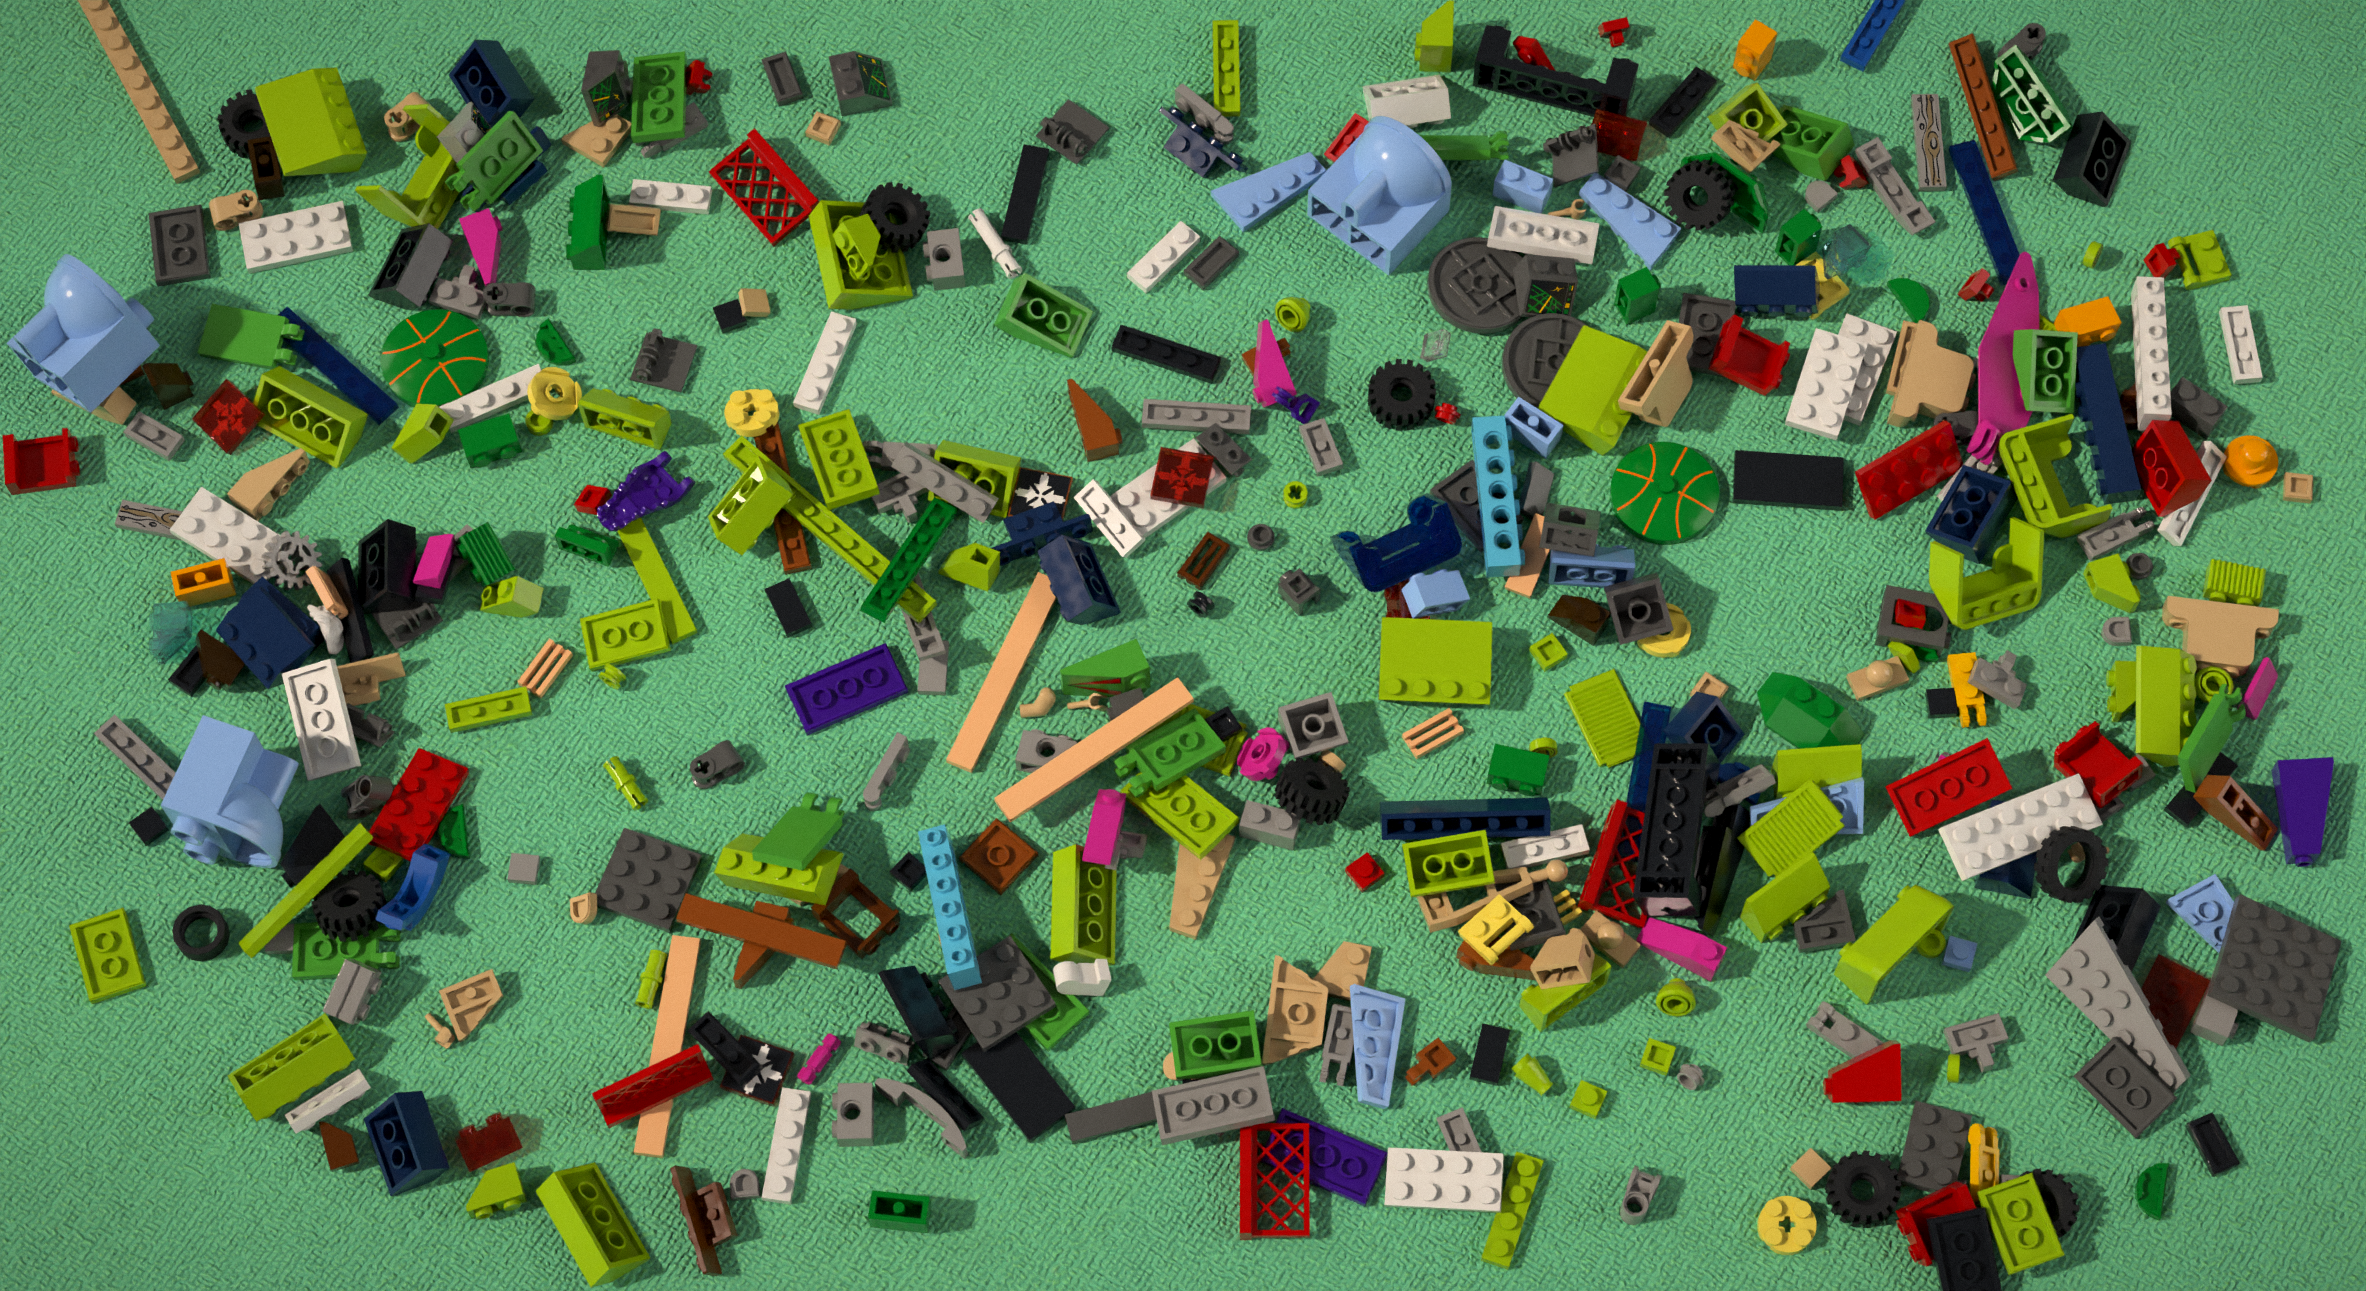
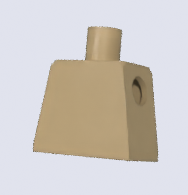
M1572 928L1568 931L1567 935L1547 939L1531 964L1530 969L1541 989L1589 983L1595 954L1586 935L1580 929Z

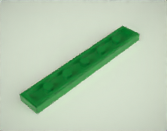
M935 497L933 498L861 605V612L881 622H886L956 517L958 508Z

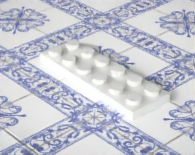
M2078 773L1943 826L1938 830L1961 880L1964 881L2041 850L2043 846L2041 843L2044 838L2048 839L2050 832L2060 830L2062 826H2075L2085 830H2092L2101 826L2102 821Z

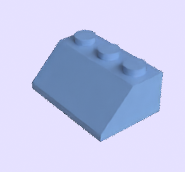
M1596 544L1594 557L1551 550L1548 584L1604 588L1631 580L1635 570L1634 549H1627V547L1622 545L1600 547Z

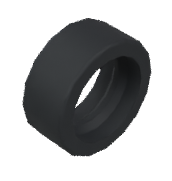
M201 904L188 907L182 911L174 921L172 930L174 942L183 955L191 960L202 962L214 959L220 955L228 945L230 937L229 926L220 912L211 906ZM197 919H211L217 925L218 930L213 942L201 948L190 946L185 940V931L188 926Z

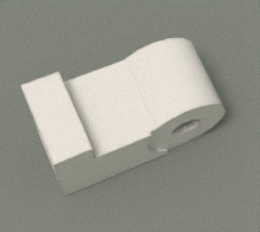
M1096 959L1094 963L1078 964L1064 961L1058 963L1053 968L1056 988L1061 994L1103 996L1111 982L1107 959Z

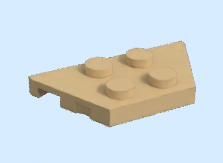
M1276 955L1262 1065H1269L1320 1047L1323 1040L1328 987L1319 981H1315L1308 974Z

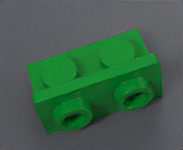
M572 524L567 529L559 527L555 534L559 549L607 567L610 566L619 547L618 541Z

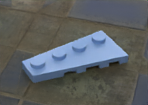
M1308 152L1211 190V196L1241 231L1245 232L1313 185L1326 172V169L1311 152Z
M1594 173L1580 189L1579 196L1601 219H1604L1611 226V230L1617 236H1621L1635 255H1639L1644 261V265L1650 271L1681 233V227L1598 173Z
M1863 777L1820 788L1844 816L1840 819V822H1843L1845 827L1836 834H1863ZM1786 797L1750 806V827Z
M2216 874L2169 898L2166 904L2219 953L2234 901Z
M1353 984L1350 986L1358 1102L1385 1109L1389 1107L1405 998Z

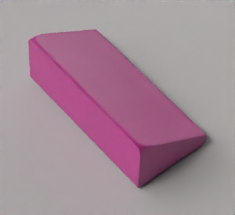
M454 534L429 537L413 580L414 584L440 589L456 546Z
M2268 657L2263 658L2239 706L2241 704L2245 706V716L2253 720L2257 719L2278 678V674Z

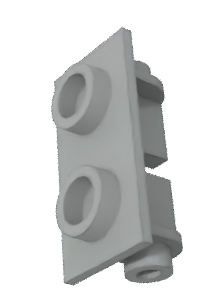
M870 1021L868 1023L862 1022L860 1027L857 1026L855 1047L907 1066L909 1052H912L915 1046V1041H912L910 1036L892 1031L890 1037L887 1038L885 1035L888 1029L873 1024Z

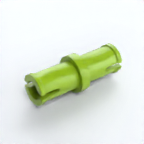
M614 756L610 758L613 765L606 761L603 765L604 769L607 770L616 783V790L623 793L632 809L636 811L642 808L638 801L645 806L648 803L647 797L644 796L635 783V776L628 773L619 757Z
M650 950L645 972H642L640 975L641 985L635 1004L639 1007L651 1009L657 988L662 984L663 978L661 974L668 955L660 950Z

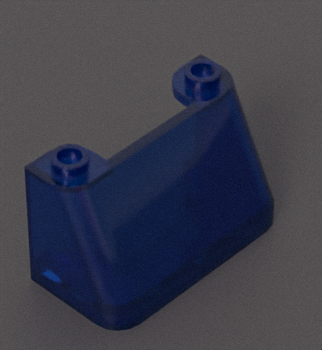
M1429 493L1413 499L1407 507L1410 524L1364 545L1358 534L1353 531H1342L1330 538L1336 552L1359 583L1370 592H1379L1415 574L1450 560L1459 554L1462 548V541L1447 502Z

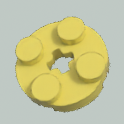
M557 367L542 369L532 378L528 385L527 394L531 403V410L536 415H542L551 420L570 418L579 407L578 402L582 398L580 385L577 381L574 383L569 377L570 373ZM555 389L556 394H560V397L554 398L549 392Z
M768 389L735 391L730 395V400L725 406L724 414L727 426L730 429L736 430V434L743 437L763 435L767 432L766 428L772 424L774 427L779 420L777 401ZM749 411H756L752 416L748 415Z
M1666 603L1673 631L1664 636L1658 634L1637 640V644L1640 649L1645 650L1650 655L1673 658L1679 655L1680 651L1688 644L1691 624L1679 607Z
M1780 1196L1769 1200L1760 1212L1757 1221V1230L1761 1240L1773 1252L1781 1255H1794L1801 1252L1813 1240L1817 1227L1816 1218L1809 1203L1792 1196ZM1784 1219H1790V1222L1795 1225L1788 1233L1785 1232L1784 1227H1779V1222H1783Z

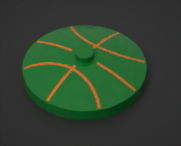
M441 309L422 311L404 319L390 332L381 353V369L389 389L399 400L412 407H415L416 404H432L440 408V406L477 391L486 377L489 366V351L480 329L467 317L453 311Z
M1653 442L1632 450L1616 467L1610 485L1611 506L1620 524L1635 537L1659 545L1683 543L1702 533L1711 523L1719 501L1718 480L1710 464L1693 449L1673 442Z

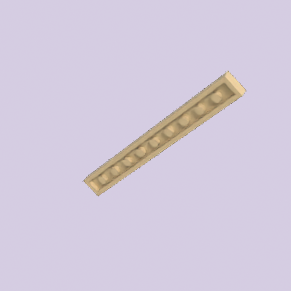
M78 0L176 184L199 174L200 170L108 0Z

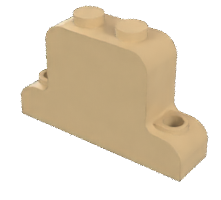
M1669 320L1666 321L1620 396L1618 403L1621 410L1638 415L1639 419L1644 422L1667 427L1692 386L1693 379L1686 359L1694 337L1691 326Z
M1919 320L1912 332L1887 424L1904 427L1909 421L1914 422L1917 414L1935 419L1941 413L1966 411L1969 403V397H1966L1967 389L1972 388L1976 374L1972 373L1973 361L1967 355L1938 346V332L1931 323Z
M2167 596L2162 607L2163 622L2169 627L2182 630V650L2195 656L2197 665L2195 673L2198 674L2203 668L2214 666L2225 670L2232 679L2238 678L2247 672L2254 660L2255 638H2268L2278 622L2279 609Z

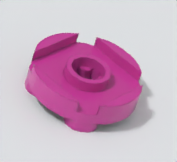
M1266 727L1257 731L1260 735L1254 740L1249 738L1244 743L1237 758V765L1241 767L1240 773L1251 781L1274 778L1278 773V766L1284 754L1289 749V742L1284 739L1282 734L1273 728Z

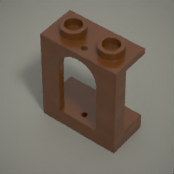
M851 868L832 886L826 906L815 903L811 907L813 917L838 939L845 940L846 946L861 960L867 954L870 956L875 953L880 946V941L886 935H892L899 928V922L901 921L899 911L897 909L893 911L860 882L858 874ZM850 895L856 898L881 922L865 940L855 935L832 914Z

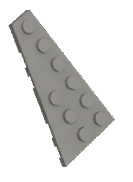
M2098 917L2087 927L2045 976L2110 1040L2115 1036L2174 1094L2191 1075L2174 1045H2170L2162 1032V1024L2159 1019L2155 1020L2148 1008L2150 1004L2128 965H2124L2116 952L2117 946L2113 939L2109 940L2102 928L2104 924L2101 918Z

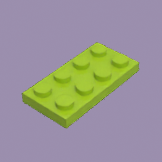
M850 409L798 425L828 510L880 494Z
M1186 775L1158 791L1153 786H1150L1138 798H1135L1130 792L1129 788L1133 787L1130 783L1120 790V793H1126V800L1200 860L1239 823L1238 816Z

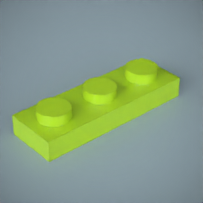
M526 686L445 704L448 726L451 733L532 715Z

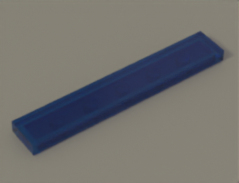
M1975 140L1951 145L1949 147L1950 156L2000 285H2006L2020 254Z
M286 307L278 314L279 316L287 317L289 320L288 324L299 325L300 329L305 331L302 341L284 338V341L362 411L367 413L378 425L383 423L399 408L392 398L289 307Z
M1645 701L1626 800L1627 807L1645 813L1654 743H1665L1666 735L1663 730L1669 724L1672 707ZM1627 817L1625 824L1630 834L1643 828L1638 818ZM1622 831V834H1621V837H1620V838L1625 837V834H1624L1623 831ZM1642 833L1632 837L1638 850H1640ZM1628 840L1619 843L1618 852L1622 859L1635 854ZM1635 857L1629 861L1638 862V857Z

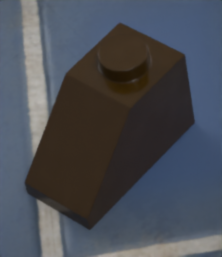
M271 136L247 140L258 200L284 197L285 193L279 160Z
M146 363L142 365L164 410L194 396L190 389V386H193L194 383L188 371L182 372L178 363Z
M1562 595L1547 618L1594 646L1608 626L1611 612L1588 598Z
M200 629L196 636V644L203 676L207 678L206 682L214 689L228 691L245 666V663L231 648Z

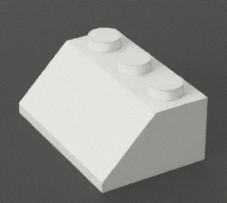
M1440 75L1363 86L1369 121L1376 116H1385L1395 119L1409 128H1415L1419 126L1418 123L1441 124L1445 119H1451L1448 88Z

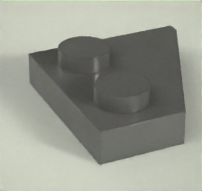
M1839 890L1832 898L1825 903H1821L1811 913L1804 915L1794 923L1793 930L1799 953L1845 946L1849 941L1853 944L1855 943L1856 939L1844 890Z

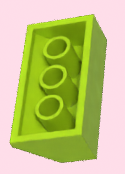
M281 366L261 375L253 405L264 414L256 425L296 447L302 448L307 453L335 468H339L361 438L368 414Z
M2136 646V754L2163 767L2179 765L2177 757L2196 725L2197 719L2194 712L2197 695L2195 688L2197 665L2195 656L2176 648Z
M742 833L723 847L714 873L726 886L825 906L844 855L842 852L821 849L802 871L753 861L752 850L764 837Z
M1077 844L1054 851L1050 959L1059 962L1071 961L1076 964L1094 963L1096 959H1107L1108 966L1115 965L1117 869H1106L1104 864L1082 861L1085 847Z
M325 1013L229 1074L228 1078L255 1121L258 1122L261 1119L271 1117L276 1112V1109L284 1104L296 1101L301 1096V1093L309 1088L319 1086L332 1073L344 1070L355 1058Z
M595 1162L553 1172L536 1190L537 1195L591 1288L613 1282L650 1259L649 1254Z

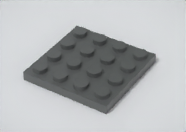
M2240 894L2235 898L2207 996L2302 1040L2311 1042L2315 1039L2341 941Z

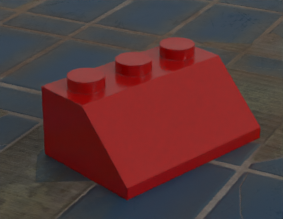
M2152 420L2132 448L2139 482L2158 517H2164L2198 500L2212 481L2178 421Z

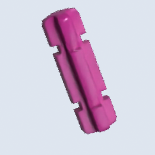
M827 1034L822 1040L823 1045H819L806 1062L807 1067L803 1066L799 1071L797 1077L807 1085L812 1084L817 1077L815 1075L816 1072H821L833 1054L831 1052H835L841 1045V1041L835 1035Z

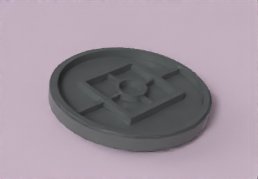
M1471 237L1447 245L1434 258L1427 278L1428 295L1439 315L1453 326L1479 334L1500 332L1515 325L1523 318L1519 315L1513 268L1521 261L1522 256L1515 251L1487 247L1488 238Z
M1557 313L1536 315L1518 325L1510 334L1505 344L1501 362L1505 382L1516 398L1520 397L1538 408L1582 326L1588 325L1574 317Z

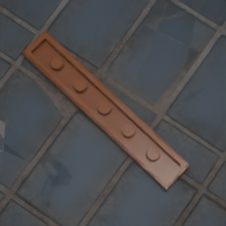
M1971 33L1949 42L1948 44L1993 181L2019 172L1974 34Z
M777 422L774 427L772 424L766 428L767 432L763 435L754 437L756 448L790 476L779 423ZM781 508L775 515L773 524L785 575L812 569L802 524Z
M685 893L676 917L677 922L837 970L847 945L846 941L687 893Z

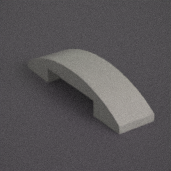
M1878 137L1856 148L1855 152L1875 192L1892 216L1908 233L1913 236L1935 224V220L1923 202L1916 201L1890 163L1892 157Z
M918 573L913 581L924 590ZM901 610L919 661L946 654L932 612L918 624Z
M878 1078L875 1081L876 1090L897 1107L907 1099L944 1128V1131L941 1133L944 1144L963 1159L968 1156L967 1147L959 1128L950 1115L935 1100L922 1091L899 1081Z

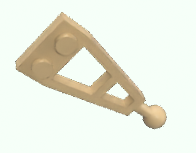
M1552 860L1547 864L1546 868L1528 873L1526 867L1493 871L1495 884L1521 882L1497 892L1494 884L1483 885L1488 897L1457 911H1453L1446 892L1416 898L1428 929L1432 933L1472 919L1499 894L1509 902L1533 891V883L1547 879L1553 882H1560L1566 878L1568 868L1563 861Z

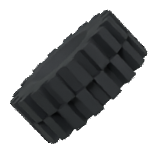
M252 89L246 90L247 94L243 96L241 92L236 93L237 98L235 100L231 97L227 99L228 106L222 105L220 109L222 115L218 114L219 130L230 151L233 153L237 152L238 156L242 158L247 154L249 159L250 154L247 140L270 136L257 95L253 94ZM260 119L264 122L263 126L255 132H246L244 130L246 123L251 120Z
M1704 159L1700 163L1699 160H1693L1690 164L1687 163L1677 170L1667 181L1666 185L1669 187L1664 190V196H1669V198L1664 201L1665 206H1671L1672 210L1668 213L1671 217L1675 214L1677 215L1678 219L1675 222L1679 225L1686 222L1685 228L1691 229L1696 226L1695 230H1702L1705 227L1709 229L1730 213V208L1735 203V199H1732V197L1736 194V190L1730 189L1734 182L1732 178L1726 179L1725 175L1728 172L1726 169L1720 172L1718 170L1720 165L1716 162L1709 165L1710 160ZM1700 186L1707 192L1708 201L1706 204L1698 205L1691 199L1690 190L1692 187Z
M892 182L886 183L885 187L882 184L877 186L876 190L873 189L859 214V216L865 214L870 216L881 235L879 244L882 245L881 249L887 251L889 247L892 249V253H897L900 248L902 252L908 251L909 247L911 249L914 248L930 222L928 220L930 210H926L928 206L926 201L921 202L922 196L919 193L914 195L912 193L913 188L908 186L907 189H903L902 183H897L895 187H893ZM885 213H892L898 216L903 224L897 225L890 222L886 218Z
M1396 359L1395 365H1392L1391 361L1386 362L1385 368L1383 369L1379 366L1376 369V375L1372 374L1370 378L1368 406H1370L1372 416L1376 414V421L1379 424L1384 420L1385 427L1388 429L1395 425L1396 431H1402V426H1407V430H1412L1414 423L1418 427L1421 426L1424 418L1428 420L1431 416V411L1434 409L1435 381L1431 379V373L1428 370L1423 372V365L1418 363L1416 367L1413 366V360L1407 359V364H1402V359ZM1404 386L1412 391V397L1407 401H1397L1392 397L1391 392L1395 387Z
M1297 758L1296 761L1292 759L1285 765L1275 787V798L1280 799L1278 804L1281 807L1286 806L1285 812L1289 815L1294 813L1296 819L1301 820V818H1304L1306 823L1312 824L1313 821H1316L1317 825H1323L1324 821L1327 824L1332 823L1333 820L1336 821L1349 796L1350 787H1347V780L1341 779L1343 775L1339 771L1335 773L1332 766H1324L1323 761L1318 760L1316 763L1313 762L1312 758H1306V761L1302 758Z
M349 870L348 875L344 876L342 872L336 875L337 878L332 879L313 898L312 908L322 933L325 936L328 934L332 940H335L338 936L340 942H346L348 937H351L352 941H356L359 935H363L364 938L369 936V930L377 931L379 929L378 923H381L376 920L378 910L387 904L378 879L375 880L372 874L366 876L365 871H359L358 875H356L354 870ZM357 901L355 904L351 906L341 907L347 902Z
M1863 1150L1862 1154L1854 1151L1850 1153L1849 1157L1844 1155L1840 1158L1839 1162L1833 1166L1825 1186V1193L1828 1194L1826 1201L1828 1205H1832V1213L1834 1215L1838 1213L1841 1216L1840 1221L1845 1223L1848 1220L1852 1222L1851 1226L1856 1228L1858 1224H1863V1228H1869L1873 1223L1877 1226L1884 1219L1887 1220L1894 1211L1901 1192H1899L1901 1180H1897L1899 1173L1896 1168L1893 1170L1890 1168L1892 1163L1888 1159L1885 1162L1880 1160L1882 1155L1875 1153L1874 1156H1870V1151ZM1857 1180H1866L1872 1184L1874 1195L1869 1200H1859L1852 1193V1184Z
M2040 1168L2034 1169L2031 1172H2024L2020 1176L2032 1173L2041 1196L2049 1201L2051 1206L2049 1216L2058 1239L2068 1233L2071 1226L2077 1220V1217H2075L2079 1211V1205H2076L2077 1193L2072 1192V1184L2070 1182L2066 1183L2063 1180V1175L2060 1173L2054 1175L2053 1170L2041 1171Z

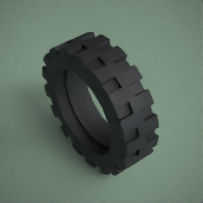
M2062 826L2060 830L2050 832V837L2048 839L2044 838L2041 845L2043 846L2041 850L2037 851L2036 857L2038 859L2037 863L2034 864V870L2037 871L2036 881L2042 885L2040 887L2041 890L2049 894V897L2067 903H2081L2083 899L2091 898L2093 892L2100 889L2102 886L2100 883L2102 879L2105 880L2107 874L2105 872V867L2108 866V858L2105 856L2107 849L2101 844L2103 841L2099 836H2095V833L2075 826ZM2079 842L2084 850L2085 866L2077 881L2068 887H2064L2057 874L2058 862L2061 854L2069 845Z

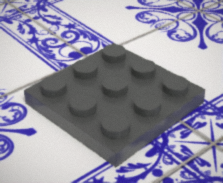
M624 828L595 892L597 894V907L670 933L685 893H688L703 859L702 855Z
M1008 936L977 956L982 983L954 990L948 975L938 980L940 986L984 1052L1056 1007L1055 1001L1011 936Z

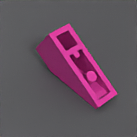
M487 208L459 219L485 287L491 283H496L502 243L499 232L503 231L498 216L492 217L490 209Z
M1268 319L1258 323L1253 379L1255 388L1252 389L1256 402L1258 404L1261 403L1263 408L1277 403L1275 397L1272 396L1273 392L1276 394L1279 392L1275 389L1277 386L1291 393L1292 396L1297 395Z
M1099 789L1094 803L1082 861L1104 865L1111 864L1124 821L1126 793H1120L1113 789Z
M1651 917L1647 919L1636 939L1642 946L1710 982L1723 961L1727 947L1702 934Z

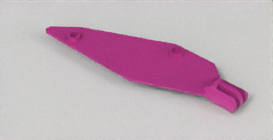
M2022 252L2019 255L1978 347V425L1966 451L1971 453L1976 459H1980V462L1984 465L1991 463L2001 437L2007 432L2026 427L2033 412L2026 411L2013 361L2014 330H2039V288L2032 258L2028 252Z

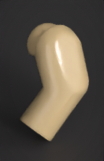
M1049 687L1041 689L1034 703L1021 704V718L1045 716L1055 703L1056 695L1054 691Z

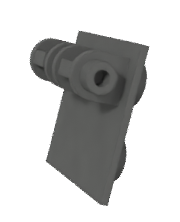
M1068 99L1053 117L1043 118L1040 123L1043 128L1037 133L1036 137L1077 165L1109 130V127Z
M1595 123L1587 127L1580 126L1575 131L1561 133L1558 138H1548L1543 143L1544 151L1552 154L1555 188L1599 172Z
M654 328L652 332L645 335L630 380L681 393L697 345L663 337V332L660 329Z
M416 600L400 611L371 613L396 650L443 621L436 611L437 609L434 604L417 602Z

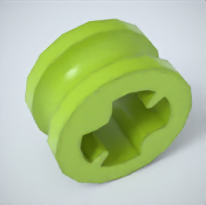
M1299 481L1288 483L1283 490L1285 504L1293 509L1303 507L1307 502L1306 486ZM1296 490V493L1300 491V499H1295V496L1291 499V491Z
M606 664L604 667L605 672H600L598 676L605 684L618 690L621 687L620 682H624L626 676L616 667Z

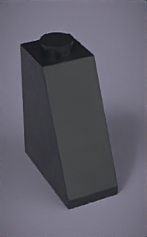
M321 804L314 808L280 863L285 871L281 876L290 889L304 879L345 838Z

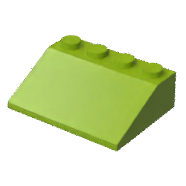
M337 67L310 69L256 86L255 92L284 176L359 171L367 151Z
M821 200L809 215L828 309L854 310L911 299L913 297L904 253L901 248L897 253H892L891 248L888 247L887 251L881 249L882 245L878 244L873 265L861 279H857L841 249L836 245L832 234L843 221L858 217L865 202ZM885 213L886 218L890 222L897 224L894 214Z
M1582 326L1537 409L1563 424L1564 432L1603 456L1615 446L1632 415V412L1620 409L1618 400L1647 354V351L1630 342L1591 327Z
M1382 617L1378 700L1490 705L1492 622Z

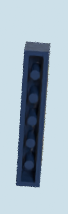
M2106 343L2077 347L2075 398H2079V419L2085 423L2086 427L2084 432L2085 444L2087 447L2090 446L2092 452L2090 456L2091 468L2093 471H2096L2098 477L2096 480L2097 493L2099 496L2102 495L2104 505L2135 501L2141 491V486Z
M1548 797L1380 802L1382 840L1434 839L1486 830L1487 837L1550 836L1551 810Z

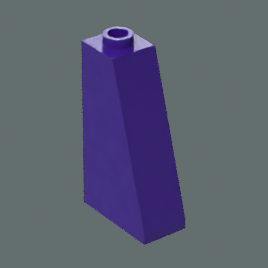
M2333 757L2277 760L2271 770L2286 864L2307 867L2312 865L2321 854L2334 766Z

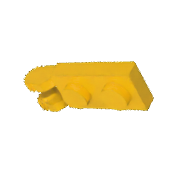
M1976 652L1951 654L1947 657L1951 686L1954 688L1956 706L1962 728L1969 727L1970 717L1968 709L1975 708L1979 726H1985L1987 721L1983 691L1968 683L1972 668L1977 660Z
M1974 1123L1970 1126L1968 1132V1142L1971 1144L1970 1194L1974 1203L1981 1205L1976 1193L1999 1184L1998 1135L1996 1129L1992 1127L1984 1128L1982 1124Z

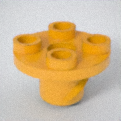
M2246 435L2238 437L2229 443L2224 452L2227 457L2223 463V472L2234 482L2242 486L2254 489L2260 488L2273 478L2278 468V456L2275 449L2269 442L2257 436Z

